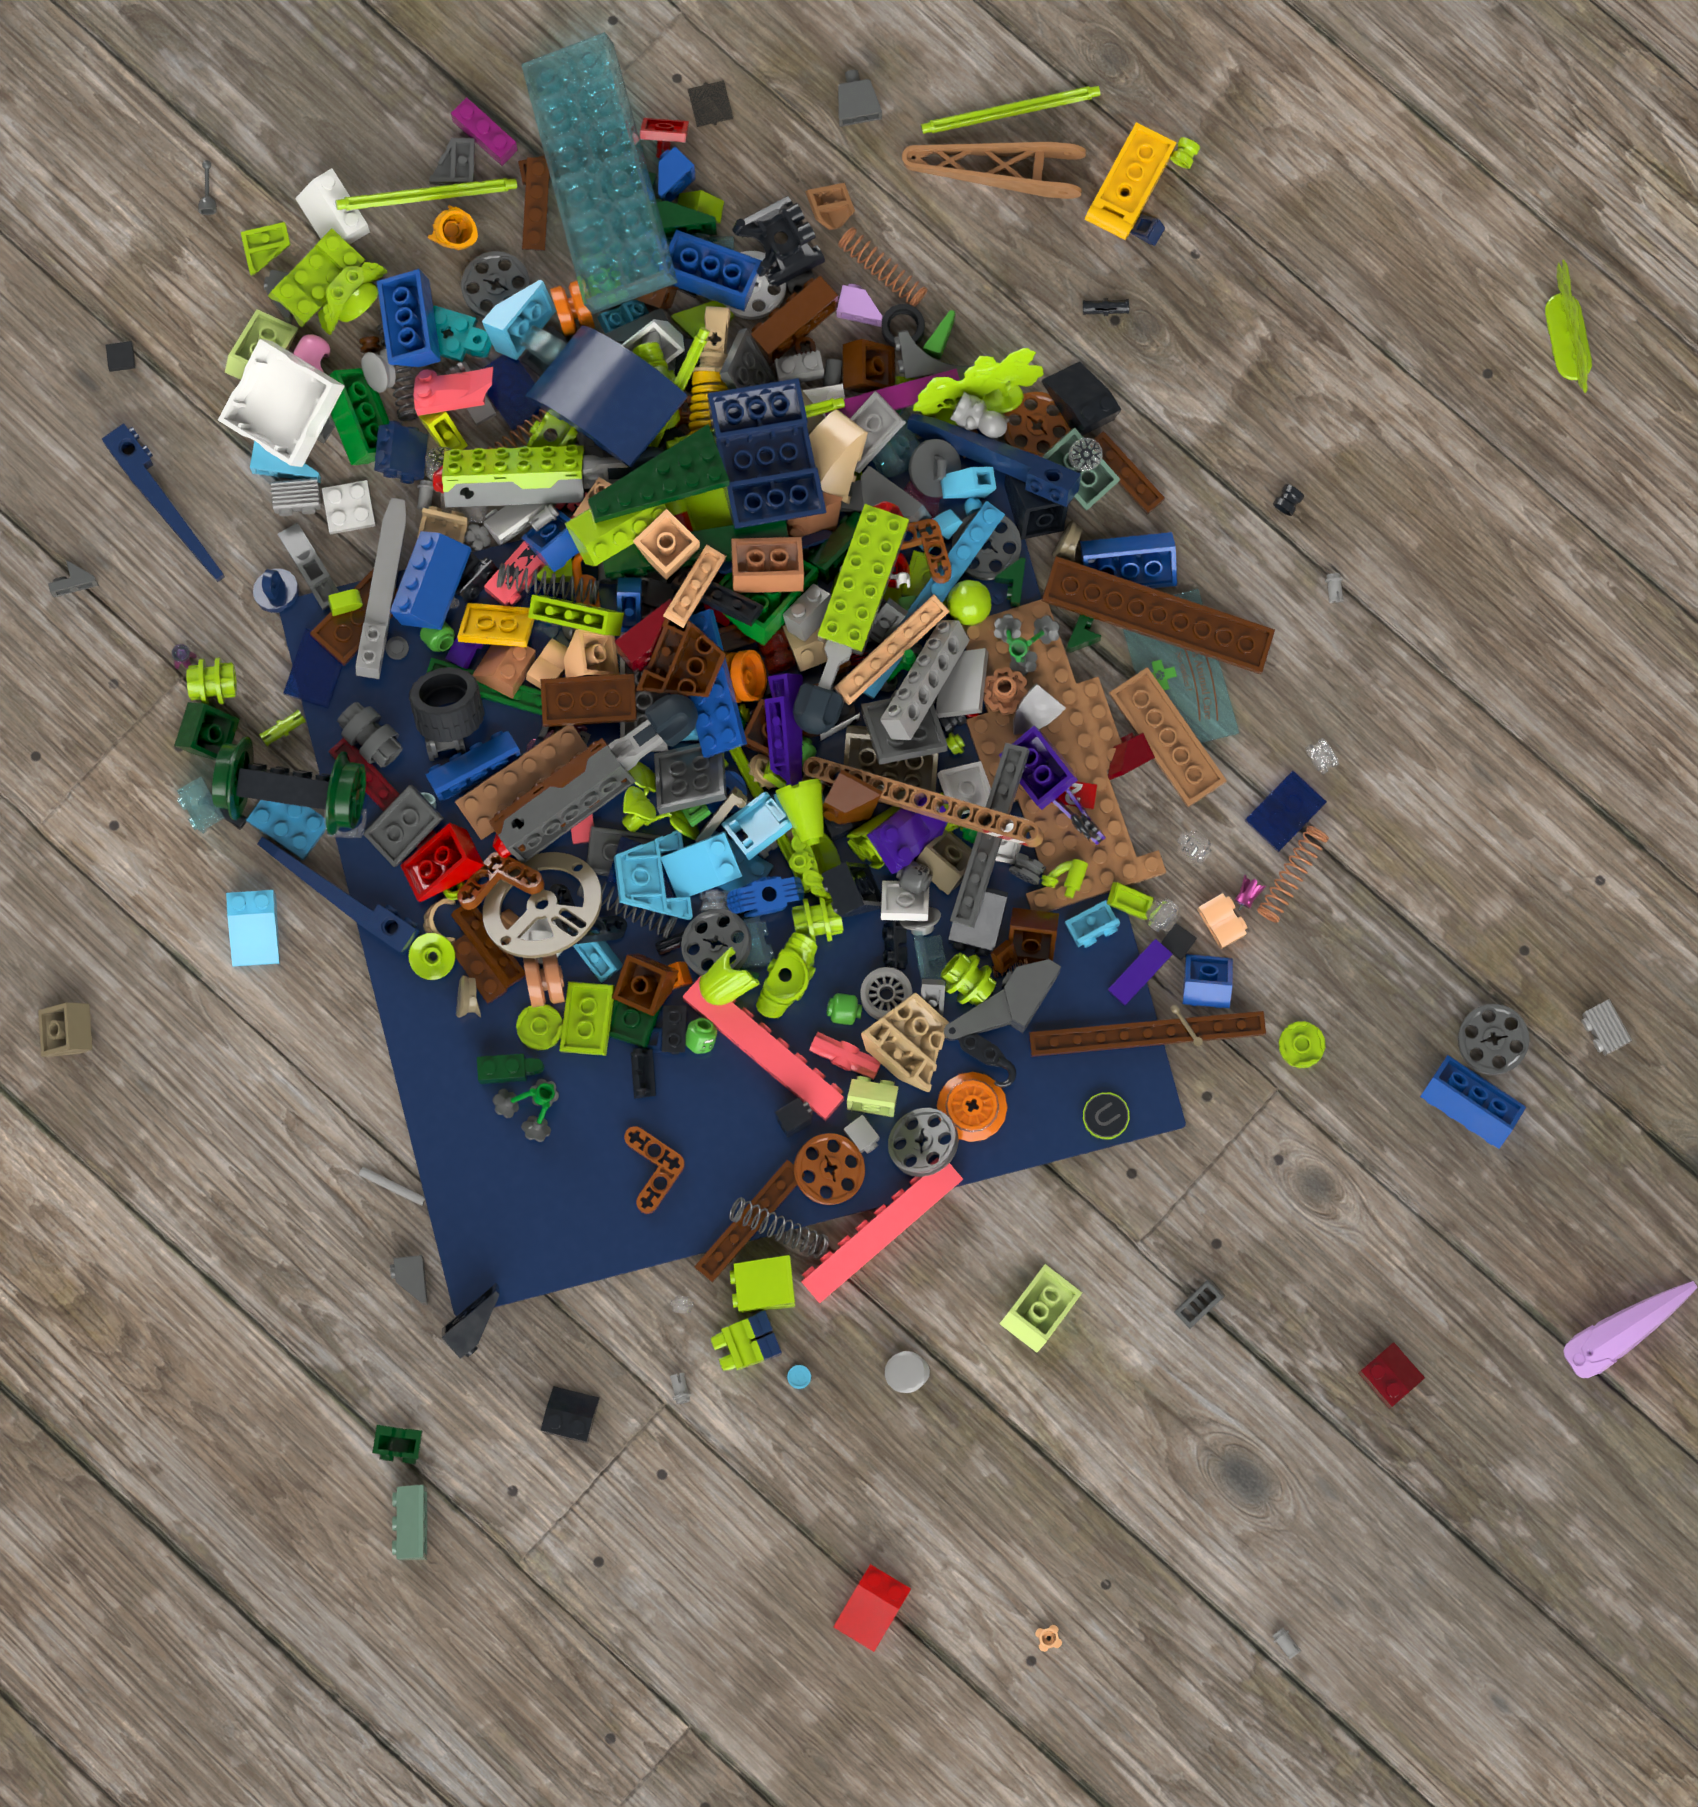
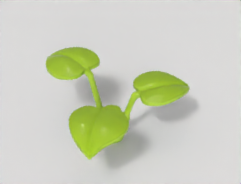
M638 762L629 772L635 779V784L644 788V792L635 786L627 789L624 796L623 813L628 814L622 818L623 825L629 831L636 832L643 824L648 826L654 821L670 817V823L677 831L696 840L699 834L698 825L696 824L692 827L682 810L656 816L655 807L646 797L649 790L656 792L655 774L646 765Z

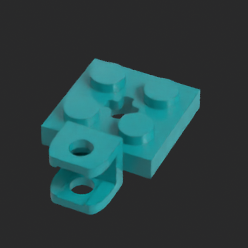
M433 306L440 356L463 362L466 353L478 358L488 357L492 343L486 331L476 328L478 320L475 317ZM451 329V332L454 333L453 336H448L447 339H444L443 332Z

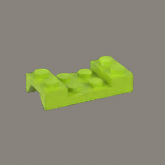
M331 228L294 269L277 284L268 297L280 302L294 315L298 325L303 327L327 302L326 288L345 267H360L365 259Z

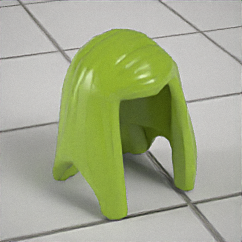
M730 947L712 965L708 972L700 978L699 987L701 995L710 1004L725 1005L759 985V980L752 977L747 970L740 971V969L734 970L731 968L730 965L736 961L735 959L730 964V957L736 953L733 947Z

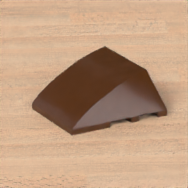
M665 617L662 625L663 630L648 667L643 671L636 691L709 697L726 653L690 620L682 628Z

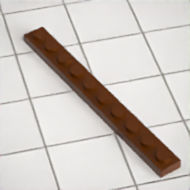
M1264 1011L1185 1018L1196 1036L1202 1038L1203 1041L1266 1035ZM1180 1019L1029 1032L1031 1057L1189 1043L1194 1041Z

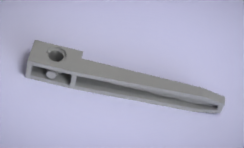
M391 498L383 517L366 616L357 655L356 676L380 679L391 617L390 610L394 599L406 529L405 500Z

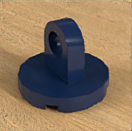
M266 569L254 584L253 596L262 610L278 613L295 603L299 596L300 588L295 576L290 571Z

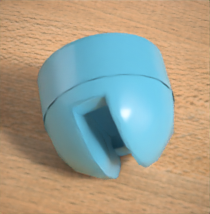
M978 498L966 500L964 509L967 516L978 512L983 506Z

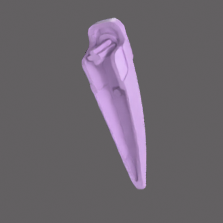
M1694 1281L1682 1284L1621 1310L1599 1321L1595 1326L1591 1325L1574 1335L1565 1345L1563 1350L1565 1359L1575 1374L1581 1378H1589L1601 1374L1616 1363L1617 1359L1622 1358L1658 1328L1698 1287Z

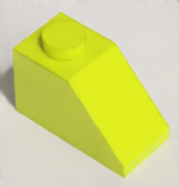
M446 411L418 416L441 449L445 448L443 450L444 453L448 449L449 451L452 449L463 450L468 446Z

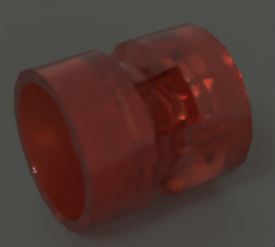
M776 632L765 645L757 642L761 655L766 657L764 663L769 674L783 672L796 664L792 650L787 649L789 642L785 632Z

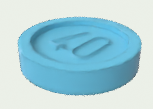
M796 1365L789 1370L787 1379L793 1388L803 1389L810 1383L811 1374L807 1367Z

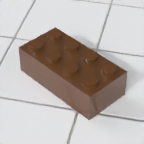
M821 276L807 281L803 286L804 289L799 294L793 293L786 300L787 304L781 309L779 307L774 309L769 314L768 320L764 323L759 322L752 328L751 336L769 366L775 363L776 358H781L794 347L798 339L807 336L837 310L838 295Z

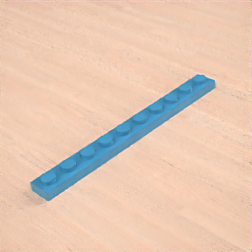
M988 501L983 504L948 553L952 570L951 579L946 583L939 584L931 577L896 629L932 595H935L941 602L944 601L950 590L1005 514ZM940 564L937 573H940V575L943 576L945 575V571L942 570ZM902 656L863 693L873 700L902 660Z

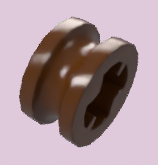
M369 336L361 338L359 340V343L362 345L360 352L375 353L380 351L381 347L378 345L380 342L379 337Z
M801 337L797 340L795 344L797 356L798 354H803L801 352V345L804 344L806 346V343L810 344L809 353L812 351L816 352V345L813 339Z

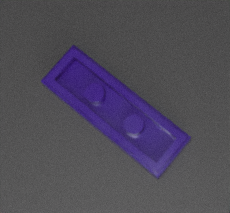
M1155 938L1111 985L1108 991L1126 1006L1173 954Z

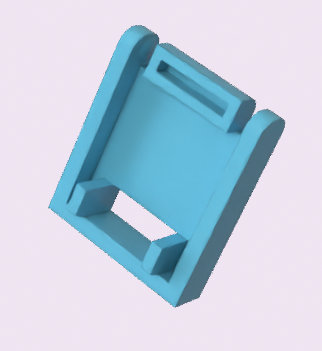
M768 792L760 794L721 824L748 860L793 827L787 816ZM741 829L748 836L743 841V844L735 835Z

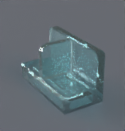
M923 935L914 936L913 941L921 984L922 978L943 980L940 976L947 964L941 935L923 938Z

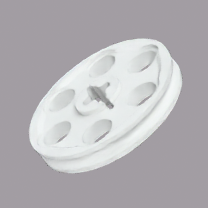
M760 251L741 252L762 261L765 258V253ZM776 261L772 265L773 267L777 266ZM758 275L755 284L758 287H754L745 311L728 305L725 306L730 308V311L735 316L743 319L755 320L767 317L783 302L786 293V283L779 286L781 291L778 295H771L768 293L770 285L765 275L761 277ZM762 301L765 303V309L757 312L752 308L753 303Z

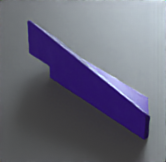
M786 673L768 676L772 698L765 699L770 769L775 774L780 775L787 782V786H794L802 781V729L795 722L793 708L800 686L803 685V676L801 674Z

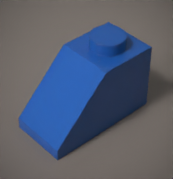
M618 578L617 611L624 613L621 632H627L642 621V578Z

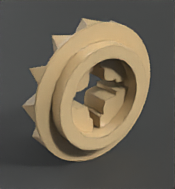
M758 754L751 758L748 767L751 769L749 774L754 777L753 782L757 781L760 787L765 786L769 790L776 786L763 778L764 773L762 772H765L770 759L766 755Z

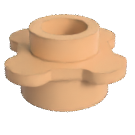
M1051 1625L1047 1629L1039 1628L1036 1630L1035 1635L1039 1638V1649L1046 1652L1048 1648H1059L1062 1645V1641L1057 1633L1059 1629L1056 1625ZM1050 1636L1051 1640L1048 1641L1046 1637Z

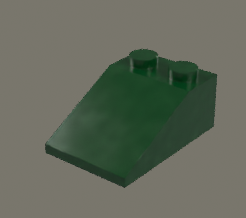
M653 199L648 203H644L649 243L671 241L676 230L695 237L717 235L716 219L714 216L669 201H662L661 199Z

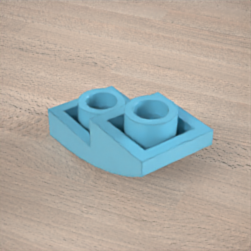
M635 299L622 303L619 308L600 313L597 319L606 334L649 312L644 302Z
M951 509L933 518V520L938 522L942 536L948 540L963 523ZM926 527V532L929 535L933 534V530L930 527ZM919 531L917 532V538H920Z

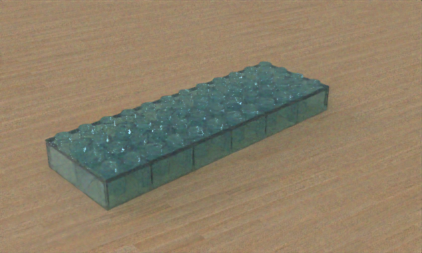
M604 32L521 64L583 304L592 314L678 283L612 40Z

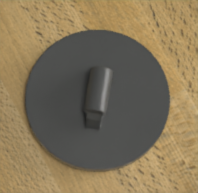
M931 439L921 443L914 450L909 463V474L914 487L928 497H942L940 480H943L947 473L961 470L960 457L955 448L948 442L940 439Z

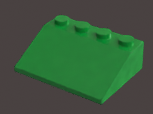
M803 560V591L738 593L763 605V612L752 627L726 614L724 615L745 635L765 645L785 623L783 613L812 584L818 585V568ZM731 572L718 584L733 591Z

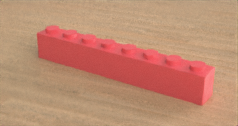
M700 976L683 995V1001L703 1018L710 1020L716 1029L796 1097L800 1098L802 1102L807 1101L811 1109L823 1120L827 1121L844 1101V1097L841 1095L843 1093L842 1089L834 1083L829 1085L823 1080L826 1076L817 1068L813 1070L806 1065L808 1061L798 1052L795 1055L788 1050L790 1046L779 1037L776 1040L770 1035L772 1030L762 1022L757 1024L752 1019L754 1015L745 1007L740 1009L734 1004L736 1000L725 1005H713L706 1002L700 992Z
M937 1157L930 1164H936L939 1158ZM950 1163L933 1175L915 1176L909 1181L912 1186L906 1191L901 1188L891 1197L894 1201L887 1207L885 1204L881 1205L874 1212L875 1218L870 1222L865 1219L855 1228L858 1232L851 1238L849 1235L844 1237L838 1243L840 1248L834 1253L829 1250L819 1259L822 1263L817 1268L813 1266L808 1268L802 1274L804 1279L801 1283L821 1303L959 1184L963 1178Z

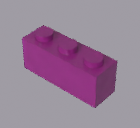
M467 97L451 112L453 123L470 138H474L475 143L501 166L518 151L516 141Z

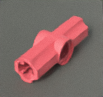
M817 1032L809 1051L830 1060L837 1067L847 1071H855L874 1080L881 1065L874 1057L861 1052L858 1047L845 1041L839 1042Z

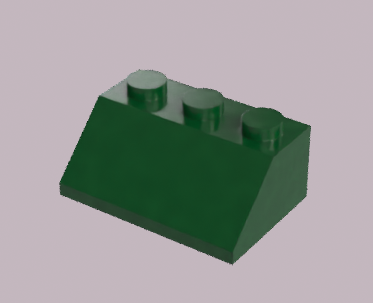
M856 511L851 515L847 514L839 523L840 526L834 532L831 530L832 534L829 539L818 548H812L807 554L808 558L806 561L818 568V577L826 584L840 572V567L844 563L861 516Z

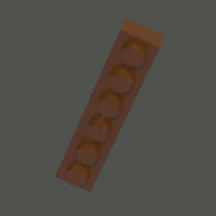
M788 1159L751 1201L753 1206L758 1204L761 1210L766 1208L769 1213L775 1212L795 1189L797 1182L794 1176V1165ZM749 1203L744 1209L740 1220L737 1223L733 1222L694 1266L695 1269L713 1283L759 1230L762 1221L767 1216V1211L761 1212L756 1228L751 1230L752 1221L759 1212V1208H753L748 1224L743 1226L744 1217L751 1208Z

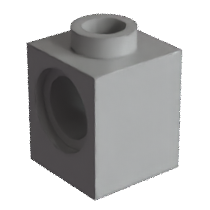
M863 1115L844 1128V1133L857 1146L860 1153L866 1151L868 1154L878 1146L876 1142L879 1141L880 1137Z

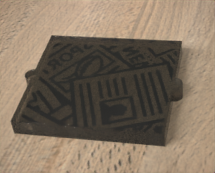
M724 80L710 84L705 82L702 86L688 89L697 127L709 124L717 125V122L733 119Z

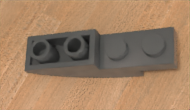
M296 523L278 533V536L322 610L330 607L328 596L339 593L301 527Z

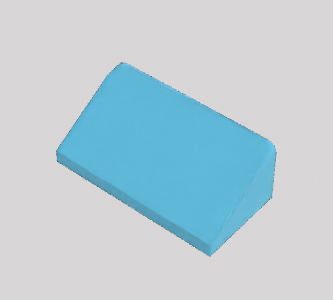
M597 930L591 931L592 933H599ZM606 941L575 944L573 946L601 983L623 967L622 962Z

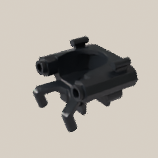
M789 196L744 219L736 220L732 228L735 235L742 238H754L764 247L765 258L759 264L756 272L760 277L765 275L771 287L774 285L778 287L826 262L818 245L814 246L811 240L816 238L811 225L808 222L803 224L804 214L797 203L793 204ZM778 232H784L787 234L788 240L784 244H778L775 242L774 236ZM776 261L777 266L774 267V268H772V269H770L771 266H772V265L774 264V262Z

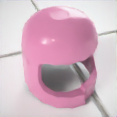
M308 334L300 339L293 354L324 373L320 361L322 357H329L330 346L323 338L314 334Z

